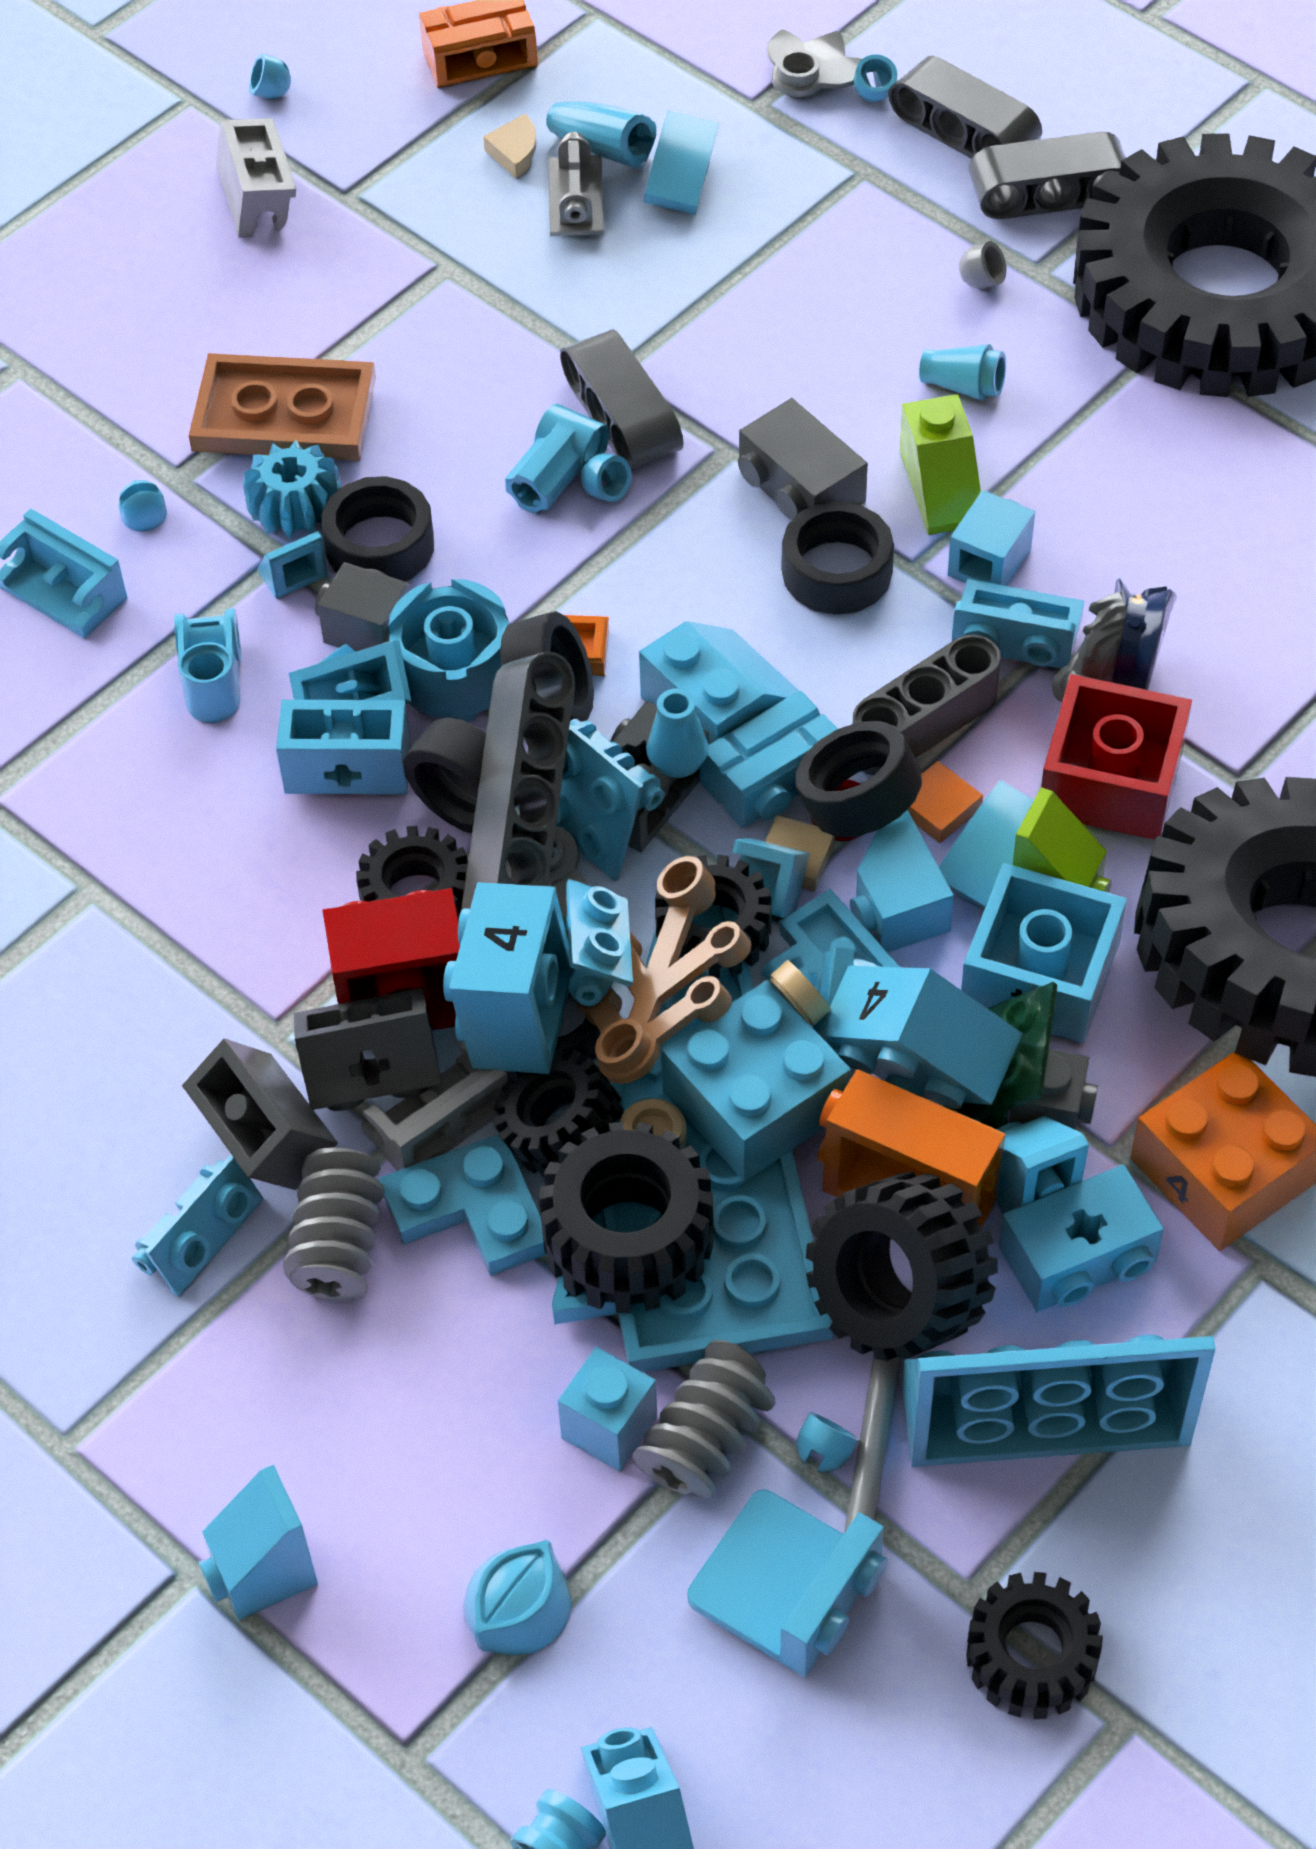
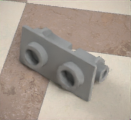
M567 133L559 142L558 157H548L550 236L604 234L602 157L599 155L591 156L590 144L581 133Z

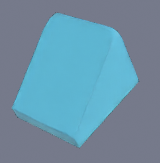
M318 531L264 555L258 566L259 575L276 599L328 576L322 536Z

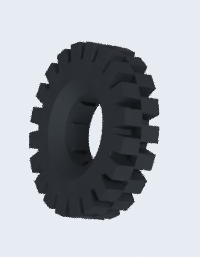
M1230 133L1202 134L1200 152L1197 156H1195L1186 139L1182 136L1158 142L1156 160L1141 149L1121 160L1119 175L1108 170L1094 185L1093 199L1086 198L1080 216L1073 284H1076L1074 299L1080 317L1090 316L1088 331L1100 346L1104 348L1117 343L1115 359L1135 373H1138L1157 357L1154 382L1177 390H1181L1191 370L1201 372L1200 395L1228 397L1232 375H1240L1248 397L1274 394L1276 392L1279 372L1293 389L1315 380V155L1293 146L1285 157L1277 163L1272 161L1276 140L1252 135L1248 136L1243 155L1233 154ZM1214 245L1232 246L1250 251L1262 257L1277 271L1278 279L1270 287L1252 294L1236 296L1214 294L1194 287L1182 279L1173 269V261L1183 253L1195 248Z
M1265 777L1237 781L1232 798L1216 787L1194 797L1191 812L1180 807L1165 822L1162 836L1156 837L1135 912L1134 934L1140 935L1136 948L1144 972L1159 971L1154 988L1171 1009L1194 1003L1188 1024L1213 1042L1237 1025L1242 1029L1235 1050L1236 1054L1266 1066L1277 1044L1290 1047L1289 1072L1316 1077V958L1300 954L1278 943L1261 928L1255 914L1265 908L1284 904L1316 907V779L1285 777L1280 798L1277 797Z

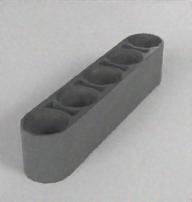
M542 652L504 664L496 673L493 682L461 911L464 908H471L477 882L548 886L575 690V676L571 665L563 656L555 652ZM532 677L536 684V692L532 685ZM523 737L528 745V754L523 746ZM515 798L519 804L520 815L517 814L515 809ZM506 859L511 867V878H509L506 871Z

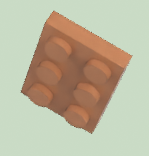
M208 353L188 435L191 452L260 454L269 456L272 443L281 449L290 448L293 442L297 440L303 450L319 445L324 457H331L333 460L360 461L376 382L374 362Z

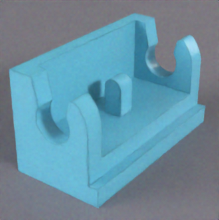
M30 508L23 515L24 520L0 541V559H7L16 550L14 557L0 569V588L85 639L128 598L119 560Z

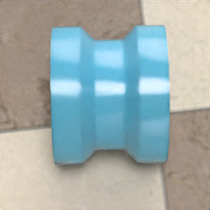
M547 1789L536 1802L538 1814L532 1823L518 1828L510 1843L513 1849H595L599 1847L605 1838L606 1829L581 1804L556 1790Z

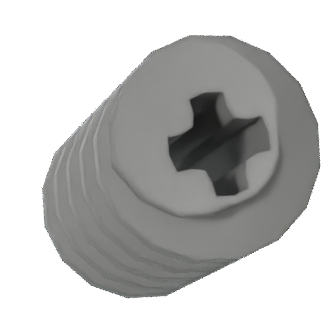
M331 1147L314 1151L306 1157L302 1164L303 1180L297 1191L298 1204L293 1211L292 1217L294 1227L288 1237L289 1252L284 1259L283 1267L284 1273L297 1289L311 1296L335 1301H353L363 1298L367 1293L368 1284L361 1275L367 1274L371 1269L372 1259L365 1251L371 1250L376 1244L375 1231L371 1227H374L380 1221L381 1214L375 1204L382 1200L385 1192L383 1184L375 1178L381 1170L379 1161L372 1156L349 1148Z
M713 1340L705 1348V1359H700L690 1369V1380L684 1381L676 1389L675 1402H670L660 1412V1424H654L646 1432L644 1438L645 1446H639L632 1452L633 1462L644 1474L664 1488L680 1494L692 1493L697 1497L711 1498L716 1492L715 1485L704 1472L707 1471L713 1475L724 1477L731 1470L730 1462L719 1450L721 1449L736 1455L742 1453L746 1448V1443L735 1428L750 1433L756 1432L761 1426V1422L751 1407L757 1410L769 1411L776 1404L775 1396L765 1385L766 1373L761 1364L740 1346L724 1340Z

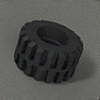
M624 1122L609 1123V1132L599 1135L595 1128L581 1133L582 1144L576 1146L568 1141L558 1151L559 1163L549 1162L544 1172L545 1186L540 1187L539 1206L544 1252L548 1254L549 1268L554 1277L563 1276L564 1289L574 1297L585 1291L587 1293V1305L602 1309L606 1301L615 1303L616 1313H631V1304L644 1303L646 1311L660 1308V1297L666 1294L675 1301L686 1293L685 1279L695 1283L704 1273V1259L710 1260L713 1249V1193L711 1192V1178L707 1167L700 1168V1156L691 1145L680 1150L679 1136L668 1130L660 1137L654 1135L653 1125L638 1122L636 1130H624ZM621 1202L642 1203L656 1209L663 1215L650 1227L630 1233L610 1231L592 1221L595 1215L604 1208Z
M914 1172L900 1173L844 1192L843 1196L833 1199L824 1207L827 1215L816 1218L811 1232L817 1240L808 1243L806 1247L805 1258L813 1262V1271L806 1273L809 1288L816 1287L820 1300L815 1301L814 1304L820 1316L824 1314L829 1315L833 1321L829 1329L838 1339L846 1336L851 1338V1349L862 1355L873 1351L874 1357L877 1360L889 1361L896 1357L903 1360L960 1337L969 1332L968 1327L978 1324L986 1314L982 1305L993 1300L996 1287L988 1281V1278L998 1273V1259L990 1257L987 1246L994 1243L990 1228L982 1231L977 1222V1219L983 1214L974 1202L968 1205H964L961 1202L963 1195L961 1189L953 1183L941 1187L940 1177L929 1173L916 1176ZM891 1239L900 1246L909 1261L913 1276L912 1292L901 1283L892 1266L890 1257Z

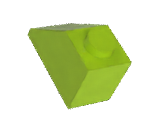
M955 394L902 403L899 452L927 534L932 535L955 531L981 493L973 434L959 395Z
M1041 787L1016 833L1012 865L1109 893L1112 880L1103 877L1107 856L1106 849L1053 791Z

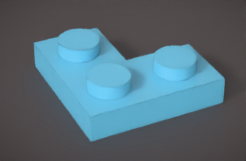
M498 1134L378 1178V1181L383 1184L385 1191L383 1198L403 1245L466 1222L490 1276L547 1255L544 1252L541 1215L511 1150Z

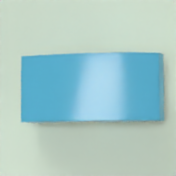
M670 110L667 111L644 194V203L696 215L720 122Z
M1001 780L996 784L939 866L953 893L978 908L985 910L1002 863L1013 864L1016 833L1034 801L1033 798Z

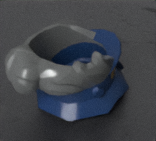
M1118 578L1114 594H1110L1090 604L1089 612L1095 614L1096 618L1091 624L1084 626L1083 633L1085 638L1083 643L1073 654L1068 665L1055 675L1051 684L1053 696L1062 703L1070 674L1148 690L1169 618L1177 600L1176 592L1171 589L1167 590V586L1148 588L1140 595L1130 593L1121 578Z

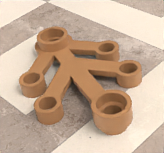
M684 856L672 861L663 869L658 877L657 891L670 907L647 967L640 958L642 945L630 932L633 984L631 987L627 986L635 1001L629 1017L623 1019L619 1014L622 1008V999L612 987L609 988L606 995L596 1005L584 1006L578 1001L576 1002L579 1011L591 1024L597 1026L601 1033L595 1046L598 1067L602 1074L613 1083L626 1084L642 1078L653 1068L660 1055L661 1045L696 1018L706 1023L720 1019L731 1006V995L716 977L705 976L696 980L688 988L684 998L658 1015L660 1007L665 1001L715 963L722 967L735 966L747 957L751 949V941L739 925L732 921H726L716 925L703 942L678 960L694 916L705 912L714 902L716 895L713 876L696 857Z

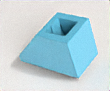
M632 1727L615 1729L601 1736L597 1743L581 1747L601 1822L606 1829L609 1849H694L680 1787L652 1727L642 1730Z

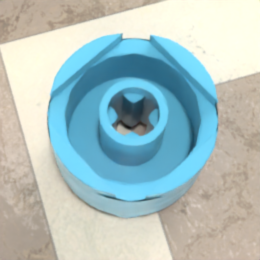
M451 579L452 586L432 589V582L419 585L407 592L396 603L389 618V641L396 640L400 642L411 701L408 704L430 716L449 717L470 723L476 718L478 713L490 708L493 682L497 671L502 667L500 657L501 639L509 624L506 609L502 600L492 590L473 581Z

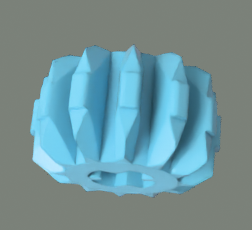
M297 440L293 442L290 448L281 449L272 443L269 456L253 455L251 469L244 472L243 489L247 511L253 521L261 522L267 534L281 528L289 539L296 530L304 529L308 533L313 534L316 523H322V511L329 498L341 488L338 467L334 464L333 458L324 457L319 445L303 450Z

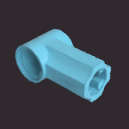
M557 403L551 405L537 426L534 444L506 476V492L516 500L520 508L528 512L537 514L540 510H548L577 473L582 470L583 465L587 464L593 455L606 452L610 439L609 427Z

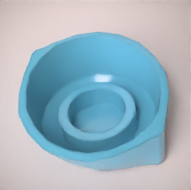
M543 1540L533 1544L506 1549L488 1558L474 1571L467 1586L463 1608L465 1621L479 1649L498 1654L522 1655L534 1653L548 1646L561 1634L569 1619L572 1600L568 1584L555 1556L552 1544L548 1540Z

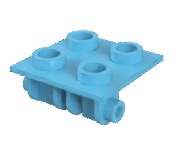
M573 719L570 721L556 826L567 830L574 837L579 851L612 880L616 881L620 877L637 810L643 807L648 811L654 810L664 799L665 792L660 788L661 781L654 774H649L640 765L634 767L635 759L629 753H622V748L617 743L609 741L597 731L594 724L590 721L580 722L578 719Z

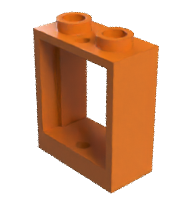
M858 1069L854 1072L844 1091L834 1089L831 1092L819 1119V1125L826 1128L825 1137L817 1156V1161L824 1164L823 1192L838 1198L843 1196L844 1192L900 1173L914 1172L916 1176L929 1173L940 1177L941 1187L953 1183L963 1191L961 1202L964 1205L975 1203L983 1214L977 1219L981 1229H983L997 1201L1005 1133Z

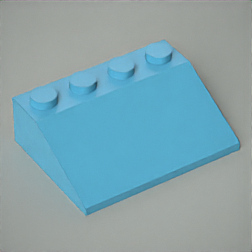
M1141 1335L1131 1338L1125 1343L1095 1345L1087 1340H1073L1062 1343L1056 1348L1025 1350L1020 1346L1005 1345L981 1354L955 1355L949 1351L937 1350L924 1353L915 1359H904L902 1398L911 1467L1191 1446L1216 1350L1214 1337L1164 1340L1157 1335Z

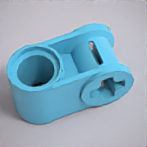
M235 608L226 609L223 616L187 619L184 613L175 614L174 628L178 668L188 712L195 719L202 722L215 723L226 720L236 712L240 704L239 662H241V642Z

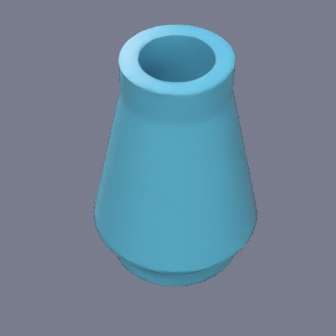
M991 344L941 350L925 349L922 353L919 365L921 383L934 384L981 401H985L988 396L998 397L1003 390L1006 377V355L1003 351L993 350Z
M670 689L662 693L657 700V712L647 741L646 753L651 763L660 773L673 778L686 777L699 769L708 755L709 746L695 710L694 697L683 689Z

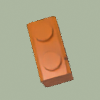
M475 0L452 6H441L434 10L419 13L423 54L431 69V74L437 88L536 67L538 65L535 26L526 9L524 0Z

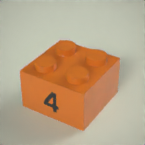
M1234 1051L1138 1117L1130 1159L1220 1252L1316 1184V1124L1251 1059L1238 1055Z

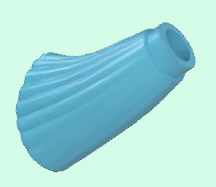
M581 101L557 102L550 107L546 116L548 130L558 138L563 139L570 132L581 133L588 140L591 153L638 170L645 166L657 136L656 123L650 117L642 113L601 103Z

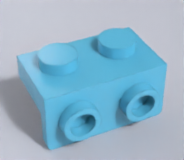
M967 579L962 599L956 603L954 610L952 641L964 635L983 636L996 644L1003 658L1029 662L1036 666H1050L1062 669L1068 665L1073 656L1085 601Z

